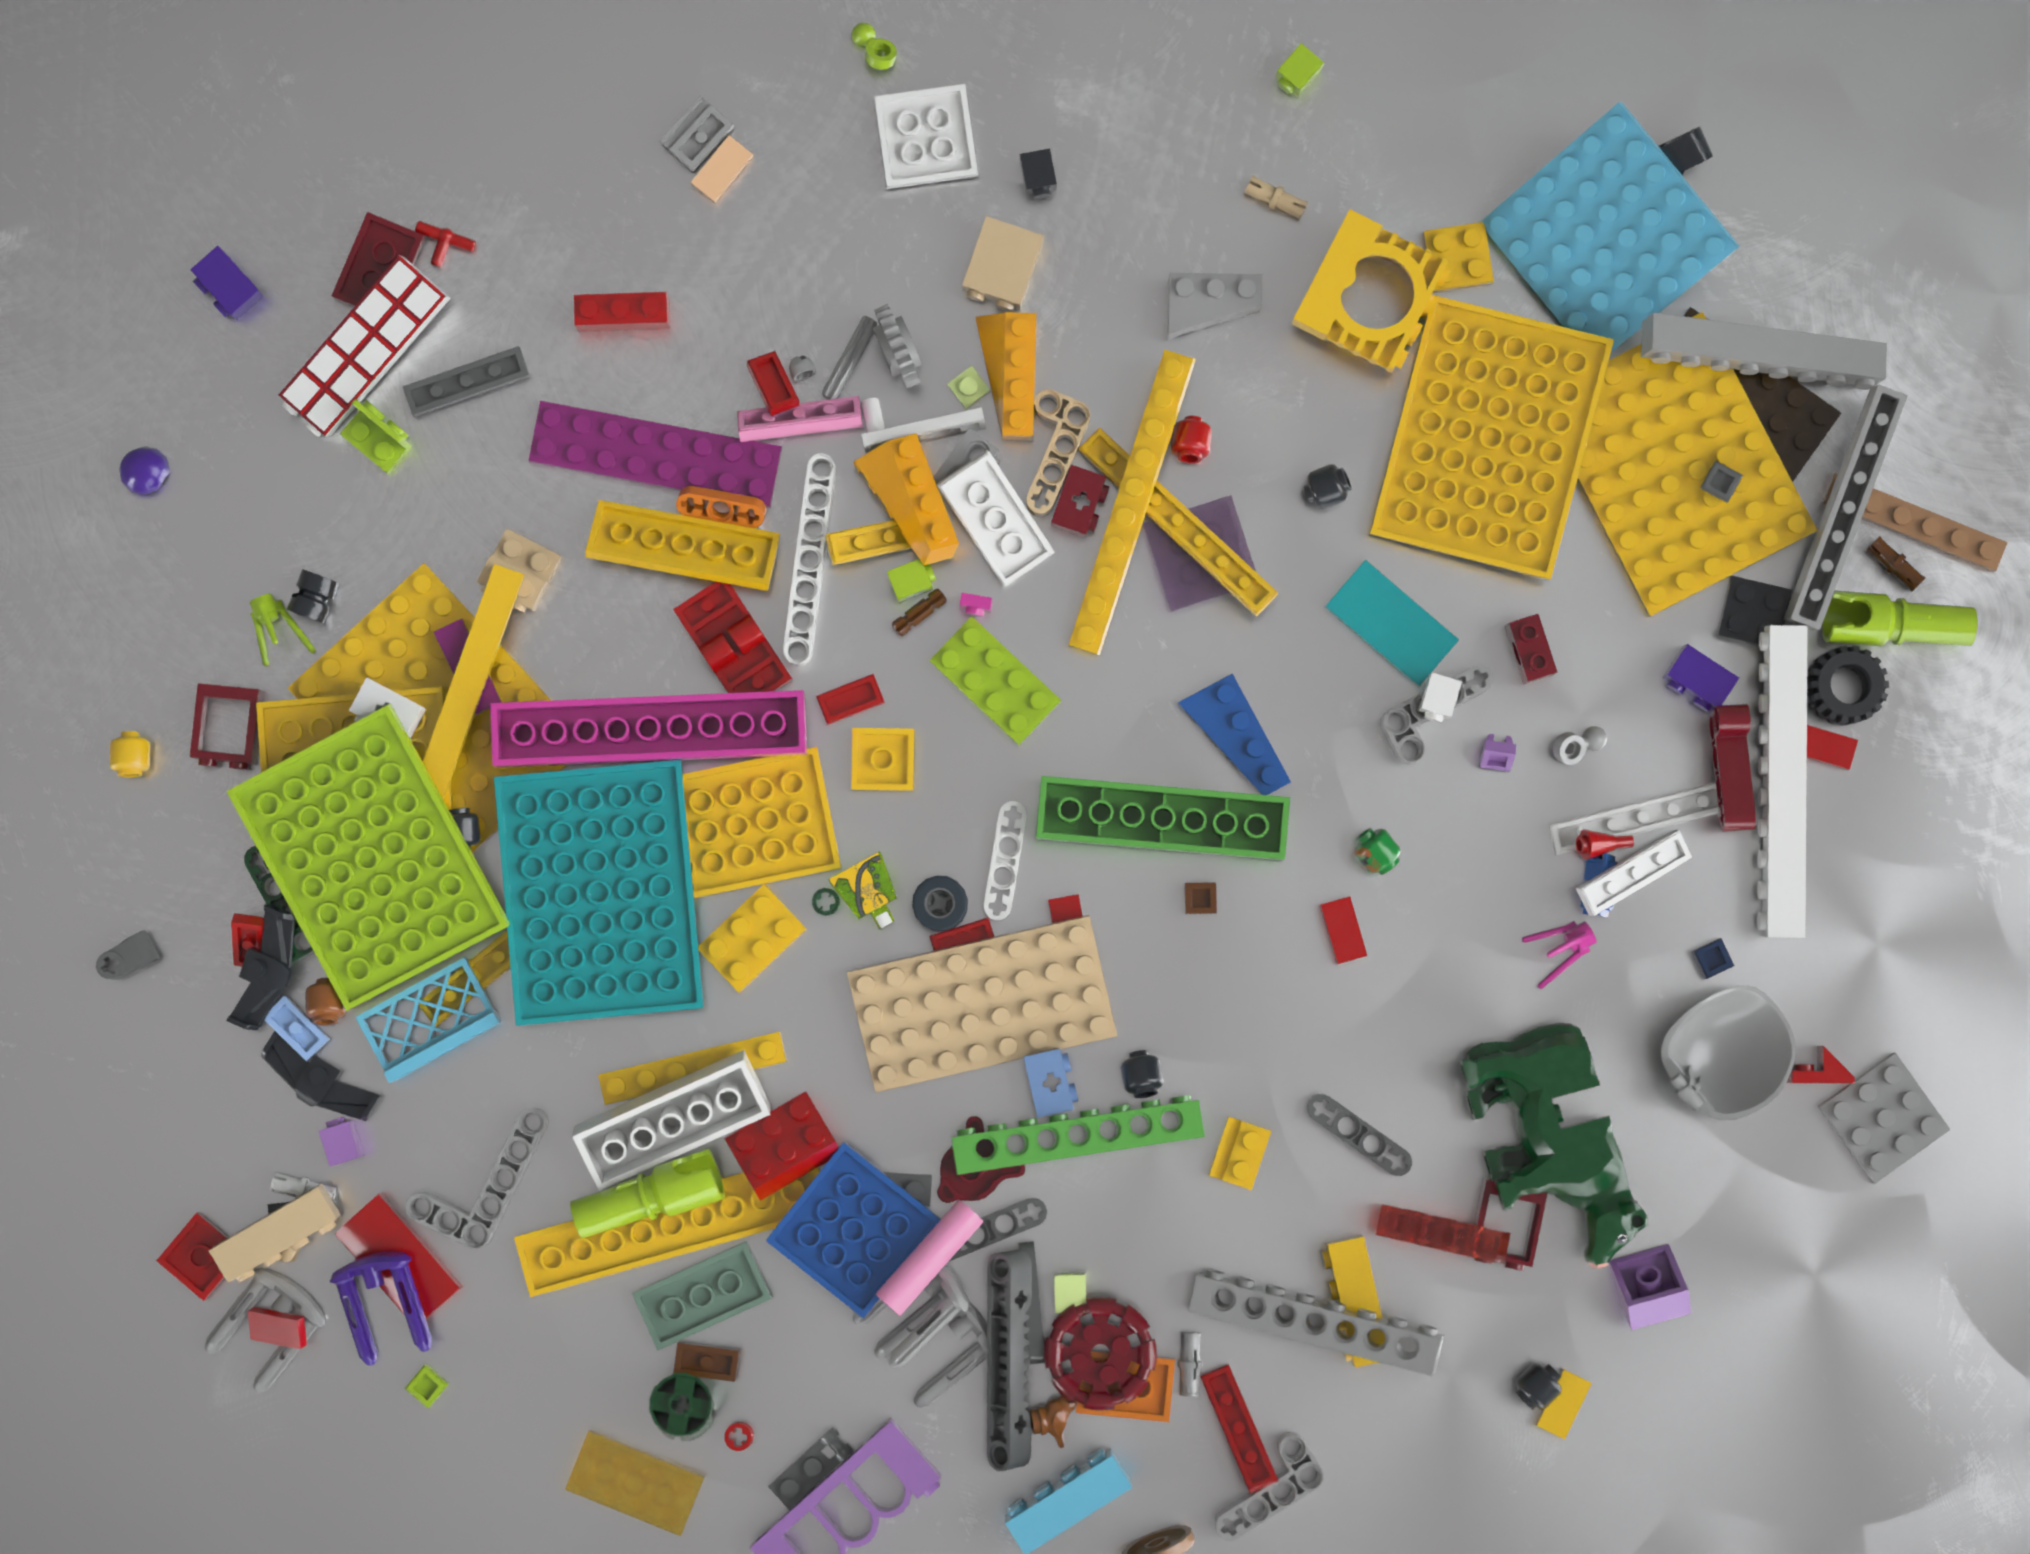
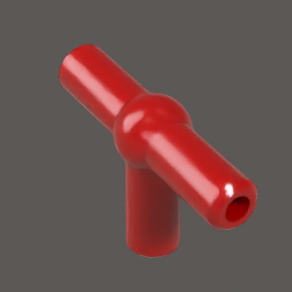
M418 221L416 224L415 232L438 240L430 261L432 265L442 266L449 244L470 252L475 249V240L453 233L449 228L441 229L422 221Z

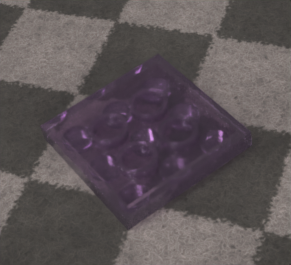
M1231 495L1189 508L1199 520L1255 570ZM1153 520L1143 523L1171 612L1230 594L1220 582Z

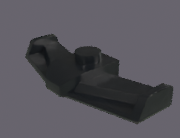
M264 904L263 910L265 914L261 950L255 947L248 948L239 978L251 983L231 1015L226 1019L227 1022L247 1030H258L281 992L288 986L292 974L291 963L295 916L271 904Z
M276 1031L273 1032L262 1050L261 1057L296 1092L297 1098L311 1107L318 1106L367 1121L382 1096L381 1094L337 1081L343 1070L317 1054L312 1057L310 1062L306 1061Z

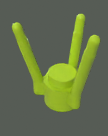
M268 593L258 596L249 602L253 611L250 615L254 622L264 666H268L269 661L262 625L266 626L272 643L277 644L278 639L272 622L279 619L277 613L281 614L309 652L315 653V648L286 611L282 600L275 601L273 594Z

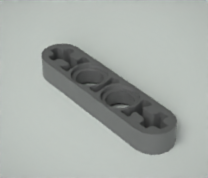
M1317 1094L1309 1099L1307 1112L1314 1121L1388 1173L1402 1176L1410 1171L1412 1167L1411 1155L1394 1141L1325 1094ZM1323 1100H1326L1328 1102L1326 1108L1335 1113L1336 1108L1341 1110V1113L1334 1118L1332 1126L1326 1123L1331 1119L1323 1113L1319 1116L1314 1114L1316 1112V1108L1313 1106L1315 1101L1321 1103ZM1344 1117H1350L1355 1122V1130L1349 1135L1341 1134L1338 1129V1123ZM1376 1135L1379 1137L1381 1147L1377 1152L1369 1153L1365 1150L1363 1142L1367 1136ZM1388 1143L1392 1146L1388 1152L1397 1157L1401 1153L1404 1155L1402 1161L1406 1165L1403 1169L1397 1167L1393 1170L1391 1168L1393 1162L1385 1156L1383 1162L1377 1159L1385 1152Z
M1033 1197L981 1217L983 1223L979 1227L984 1231V1240L979 1244H972L967 1240L964 1244L968 1249L961 1251L960 1248L949 1261L1040 1225L1047 1216L1046 1205L1039 1198ZM1033 1203L1035 1207L1040 1206L1042 1208V1211L1038 1213V1220L1033 1221L1032 1217L1024 1218L1022 1221L1025 1223V1226L1018 1227V1219L1012 1210L1019 1208V1214L1028 1211L1027 1205ZM1004 1214L1010 1216L1014 1223L1013 1228L1005 1233L997 1230L995 1226L996 1219Z
M1034 1241L1018 1243L1019 1249L1024 1250L1029 1255L1032 1264L1031 1305L1025 1313L1029 1315V1319L1026 1320V1327L1029 1328L1027 1337L1029 1340L1030 1365L1044 1363V1340Z

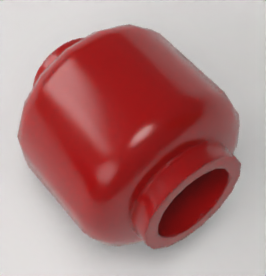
M1193 415L1186 416L1184 420L1176 422L1171 438L1172 453L1183 463L1195 464L1201 462L1211 451V427L1203 422L1202 418Z

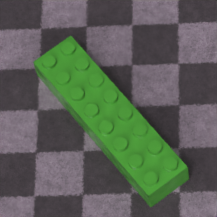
M1041 776L1036 839L1283 861L1286 856L1290 797Z

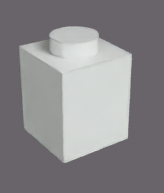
M1433 672L1430 673L1418 711L1425 712L1424 718L1442 723L1443 718H1451L1462 681Z

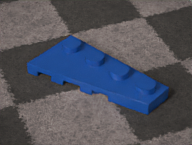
M1233 673L1178 702L1180 707L1187 712L1200 729L1208 735L1221 752L1228 757L1261 795H1269L1291 783Z

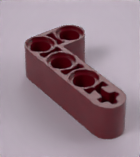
M1748 704L1715 706L1709 719L1719 818L1723 832L1754 830L1756 827V812L1747 734L1751 727Z

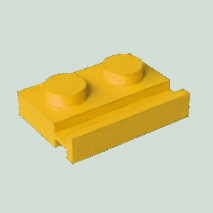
M1228 1116L1209 1176L1252 1190L1271 1131Z

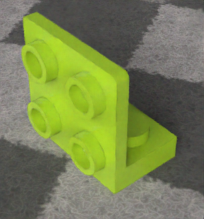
M354 399L351 404L359 412L342 430L340 435L389 475L411 449L412 446L406 441L409 435L390 419L385 424L382 420L386 416L367 400L361 404L358 400Z

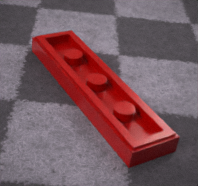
M1229 1364L1200 1376L1249 1493L1251 1494L1279 1482Z

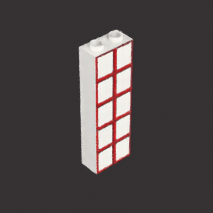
M399 255L279 393L278 396L284 400L282 406L295 417L300 414L308 421L305 426L316 436L320 437L323 434L324 436L331 437L356 408L351 404L354 399L361 402L451 298L405 257Z

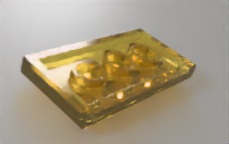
M589 1430L565 1490L681 1536L705 1476Z

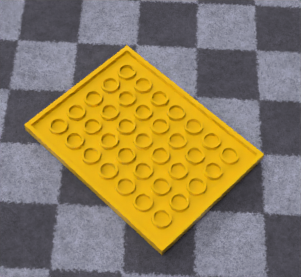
M1433 295L1437 298L1427 316L1370 535L1551 580L1614 339Z
M1703 312L1692 317L1706 319ZM1641 344L1608 361L1578 480L1650 617L1818 531L1733 369L1714 371L1710 369V366L1706 365L1684 367L1681 365V362L1675 361L1663 364L1654 363L1651 358L1641 357ZM1715 461L1743 475L1728 503L1700 489Z
M423 563L288 687V690L297 699L358 694L365 679L369 678L392 691L442 686L444 687V696L446 698L454 674L434 631L459 619H463L470 632L475 617L437 575ZM499 645L489 675L502 702L552 701L510 654ZM491 709L473 717L451 778L453 809L470 808V813H475L479 818L481 840L478 844L471 846L472 854L498 831L494 777L563 771L568 766L494 767L492 765Z

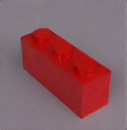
M667 292L574 295V325L579 332L671 329L670 298Z

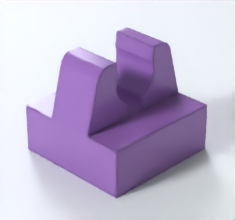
M1489 734L1485 740L1480 757V768L1510 772L1516 755V744H1513L1512 738L1506 736L1504 743L1494 741V734Z

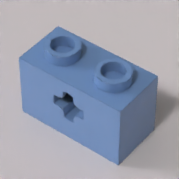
M1060 1048L1024 1056L1037 1118L1074 1110L1073 1103L1079 1101L1075 1084L1068 1085L1066 1072L1071 1071L1068 1054H1061ZM1053 1073L1055 1078L1060 1077L1061 1083L1056 1085L1057 1090L1050 1091L1049 1086H1043V1081L1047 1080V1074Z

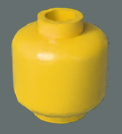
M121 732V737L115 738L110 742V768L116 771L119 777H141L143 772L150 768V742L145 738H141L139 732Z

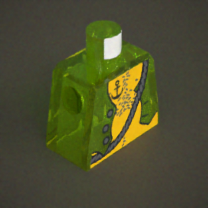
M880 851L828 879L859 920L871 914L879 930L895 922L887 905L898 898L884 857Z

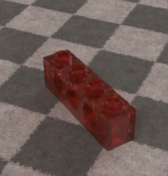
M1382 1204L1375 1235L1504 1264L1511 1233L1394 1205Z

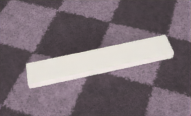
M1716 783L1548 825L1555 854L1560 855L1575 851L1576 838L1583 829L1614 836H1633L1718 814Z

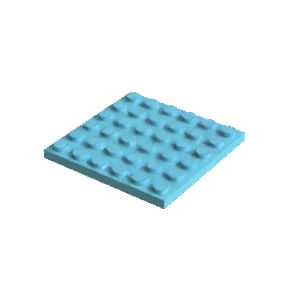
M1622 101L1617 103L1481 221L1485 225L1489 236L1563 327L1614 339L1611 353L1642 328L1643 320L1652 313L1663 311L1740 247Z

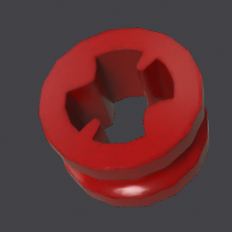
M736 1422L730 1425L724 1434L726 1445L734 1451L745 1450L752 1444L754 1439L752 1428L744 1422ZM736 1428H741L742 1434L747 1435V1441L743 1440L741 1442L742 1445H737L736 1439L731 1438V1433L737 1432Z

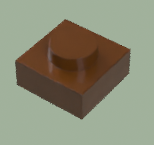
M1216 882L1185 883V914H1217Z

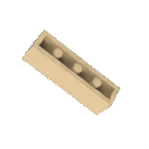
M321 1183L216 1244L209 1252L226 1281L229 1283L237 1279L240 1283L255 1274L253 1268L264 1263L268 1267L282 1258L280 1252L291 1247L295 1251L310 1242L308 1239L309 1235L316 1231L323 1235L336 1227L335 1220L341 1214Z

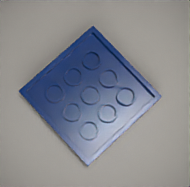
M843 1142L769 1235L766 1242L864 1319L879 1300L875 1293L937 1225L941 1218L847 1143Z

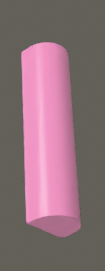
M859 396L799 403L798 407L773 416L770 415L767 407L737 411L740 442L863 427Z
M958 1200L875 1295L901 1316L983 1223V1220L966 1204Z

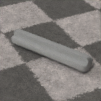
M863 316L822 390V394L826 398L837 399L840 396L874 333L873 327L877 326V322L874 319Z

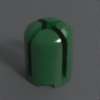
M673 1373L671 1376L662 1379L653 1388L649 1398V1412L656 1427L667 1438L674 1440L675 1437H679L681 1441H692L701 1437L710 1428L713 1421L711 1413L714 1412V1402L707 1386L698 1377L688 1373ZM683 1396L687 1397L686 1404L690 1403L689 1409H684L683 1414L676 1413L677 1409H672V1405L677 1406L682 1402Z

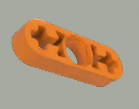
M697 486L684 487L676 501L677 510L682 515L749 528L761 526L767 512L765 503L759 498ZM688 498H693L694 506L689 505ZM705 500H709L708 505H707V508L705 509V508H704V505H705L704 501H705ZM719 501L724 502L729 506L730 510L726 513L718 512L713 504ZM736 506H739L738 514H734ZM748 509L754 510L755 517L749 516Z

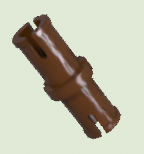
M1881 536L1866 550L1887 568L1885 570L1886 573L1889 575L1892 573L1911 592L1926 578L1905 560L1906 556L1903 553L1899 555Z

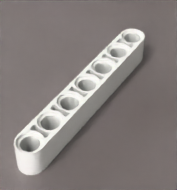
M824 453L813 455L807 464L783 654L786 660L796 667L808 664L813 654L827 547L825 535L828 534L836 466L833 459ZM819 462H827L830 465L829 473L825 476H817L813 472L814 466ZM815 492H822L826 495V501L820 507L812 506L809 502L810 496ZM812 522L821 524V534L817 537L806 535L805 530L808 524ZM806 553H815L818 556L817 564L812 568L804 567L801 563L802 557ZM803 583H810L814 586V593L809 598L798 596V587ZM800 613L810 616V623L804 629H798L793 624L794 618ZM795 644H802L806 647L805 656L799 660L792 659L789 654L790 648Z

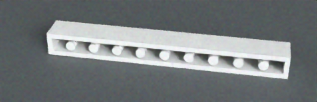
M1769 625L1764 626V632H1760L1759 649L1764 651V663L1759 665V680L1764 682V694L1759 696V712L1764 714L1763 725L1759 726L1758 731L1759 744H1763V756H1760L1758 760L1759 775H1763V788L1758 790V804L1763 806V819L1758 820V836L1763 837V850L1758 851V867L1762 868V881H1758L1757 894L1758 899H1762V912H1758L1757 927L1758 930H1762V936L1805 938L1807 626Z

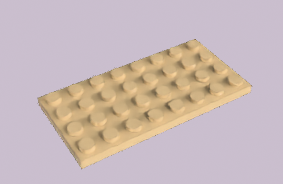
M1090 915L847 971L875 1093L1014 1061L1032 1054L1058 1048L1061 1050L1117 1036Z

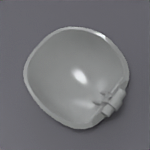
M1748 985L1734 986L1709 996L1683 1014L1665 1035L1661 1047L1663 1065L1671 1078L1670 1082L1676 1088L1675 1093L1683 1103L1687 1102L1693 1110L1698 1109L1714 1119L1736 1120L1760 1110L1779 1095L1793 1068L1796 1043L1789 1022L1778 1006L1764 992Z

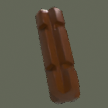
M938 588L928 594L926 600L923 598L907 610L904 617L900 616L893 621L892 627L898 635H905L911 630L910 627L912 625H918L934 612V608H939L947 601L945 595Z

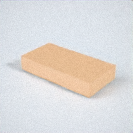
M728 135L691 181V185L716 203L752 159L753 154Z

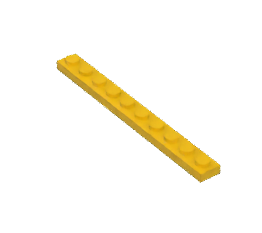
M1164 349L1069 642L1071 646L1099 655L1101 653L1196 361L1194 358Z

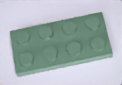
M747 1241L632 1293L657 1351L772 1299Z

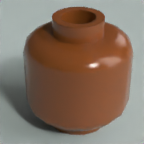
M329 978L317 979L316 984L310 985L305 991L306 1016L317 1025L337 1024L338 1019L344 1017L346 1009Z

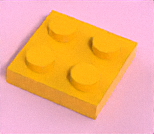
M1483 222L1423 231L1425 250L1432 251V254L1442 259L1443 257L1448 259L1446 268L1451 270L1442 287L1436 285L1433 293L1494 283L1486 227Z
M852 728L851 790L914 791L915 729Z

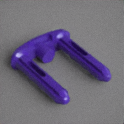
M387 1251L360 1257L332 1273L330 1283L336 1284L359 1358L367 1366H372L376 1363L378 1352L354 1281L355 1276L362 1275L366 1289H372L385 1283L381 1271L389 1269L414 1345L422 1352L429 1351L431 1348L432 1336L408 1265L412 1258L404 1252Z

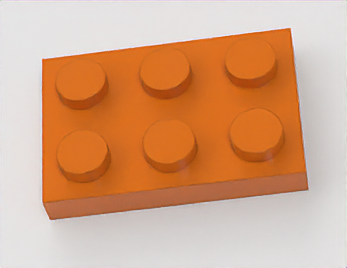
M1092 1350L1091 1356L1095 1361L1103 1362L1108 1359L1110 1352ZM1157 1357L1155 1370H1151L1147 1379L1149 1384L1138 1397L1128 1404L1125 1401L1115 1405V1409L1097 1411L1085 1409V1405L1077 1402L1076 1413L1169 1422L1175 1359ZM1131 1360L1127 1371L1136 1375L1140 1364ZM1082 1380L1079 1389L1090 1393L1093 1384ZM1118 1380L1113 1384L1106 1385L1110 1394L1121 1390Z

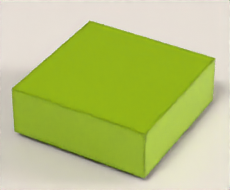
M424 1364L404 1389L428 1409L450 1383L430 1366Z

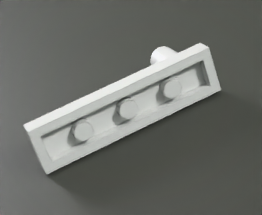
M868 398L861 402L867 433L861 434L866 454L889 440L915 433L920 443L966 433L969 428L973 431L986 428L981 407L885 429L879 399Z

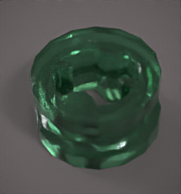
M830 888L819 889L812 897L813 909L823 916L832 915L840 906V898ZM823 893H829L828 897L831 898L833 896L835 903L830 905V910L823 911V906L819 908L817 900L822 899Z

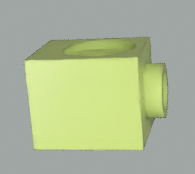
M1054 1273L1055 1313H1062L1073 1304L1076 1307L1086 1303L1085 1273Z

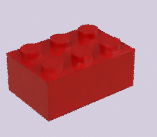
M806 1091L772 1110L770 1115L750 1123L724 1138L760 1201L828 1162L839 1148Z

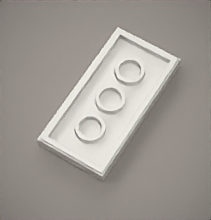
M988 450L936 484L1004 587L1055 553Z

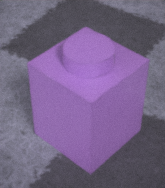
M344 1117L325 1122L327 1128L320 1130L319 1134L330 1167L365 1156L354 1120L345 1122Z

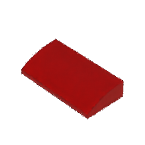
M383 1193L375 1196L335 1233L336 1237L355 1259L387 1251H400L409 1255L412 1260L408 1265L426 1319L463 1287ZM389 1269L382 1270L381 1273L385 1283L379 1287L405 1316L391 1271Z

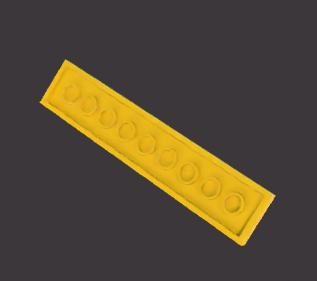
M817 1167L761 1201L742 1172L722 1178L725 1199L671 1217L664 1213H659L656 1219L651 1220L647 1217L583 1239L577 1232L573 1220L515 1236L514 1240L529 1295L534 1297L775 1229L815 1179L820 1169Z

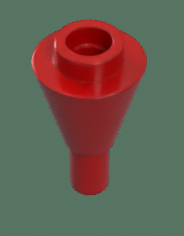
M1583 829L1580 835L1577 836L1575 845L1578 854H1581L1584 860H1588L1615 849L1632 848L1634 846V838L1632 835L1614 836Z

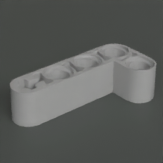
M1476 665L1451 677L1456 680L1462 679L1455 707L1483 694L1491 688L1494 677L1488 667ZM1474 672L1477 676L1483 675L1485 677V680L1481 683L1482 688L1479 684H1475L1465 690L1463 684L1474 678ZM1424 692L1389 709L1381 718V729L1396 758L1403 764H1413L1420 760L1425 753L1424 742L1416 727L1430 720L1419 715L1415 710V704L1422 699ZM1398 714L1402 717L1404 723L1401 730H1393L1388 726L1389 715ZM1410 741L1415 743L1418 749L1416 757L1408 758L1403 754L1402 745L1404 742Z
M1287 1432L1278 1439L1277 1450L1287 1466L1286 1470L1277 1475L1279 1482L1251 1494L1247 1493L1217 1513L1214 1525L1222 1539L1227 1541L1238 1539L1311 1493L1322 1484L1323 1471L1299 1434ZM1289 1440H1296L1300 1443V1450L1295 1455H1287L1283 1451L1285 1443ZM1305 1467H1313L1317 1470L1316 1478L1311 1482H1304L1300 1478V1473ZM1281 1483L1290 1486V1493L1284 1499L1274 1496L1275 1487ZM1253 1500H1259L1264 1504V1509L1259 1515H1251L1247 1512V1506ZM1241 1508L1248 1522L1243 1524L1240 1518L1234 1523L1235 1529L1233 1531H1230L1228 1528L1222 1530L1221 1528L1224 1526L1223 1520L1228 1518L1230 1521H1234L1239 1517L1236 1510Z

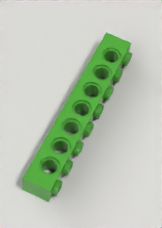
M1191 1095L1173 1097V1104L1161 1105L1160 1100L1141 1102L1142 1108L1130 1110L1129 1104L1113 1106L1109 1114L1099 1115V1110L1093 1109L1081 1111V1118L1068 1120L1067 1113L1049 1116L1050 1122L1038 1124L1037 1118L1018 1121L1019 1127L1007 1129L1006 1123L988 1125V1132L977 1134L975 1128L957 1130V1137H951L956 1175L1202 1138L1205 1135L1199 1100L1191 1101ZM1166 1111H1171L1177 1116V1125L1173 1129H1166L1161 1123V1117ZM1135 1116H1141L1146 1120L1147 1128L1142 1134H1136L1131 1130L1130 1122ZM1106 1120L1113 1122L1116 1126V1133L1110 1139L1104 1138L1099 1131L1101 1123ZM1074 1125H1079L1085 1130L1086 1136L1081 1143H1074L1069 1138V1130ZM1042 1130H1049L1055 1136V1142L1050 1148H1043L1038 1143V1135ZM1013 1134L1021 1136L1024 1140V1147L1018 1153H1013L1007 1148V1139ZM981 1139H987L993 1144V1152L989 1157H981L976 1152V1144Z

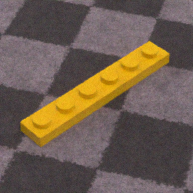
M779 1031L599 1074L598 1078L604 1104L608 1105L640 1097L742 1050H745L753 1069L787 1062L781 1033Z

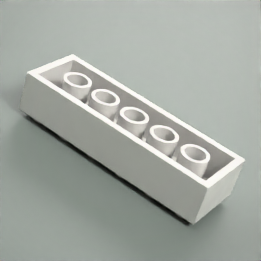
M742 1050L575 1125L572 1137L598 1190L601 1191L770 1115V1102L745 1050Z

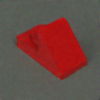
M234 913L231 921L234 966L242 967L248 948L255 947L261 950L264 917Z
M1817 1046V1070H1814V1064H1795V1070L1791 1071L1786 1083L1855 1084V1077L1826 1047Z

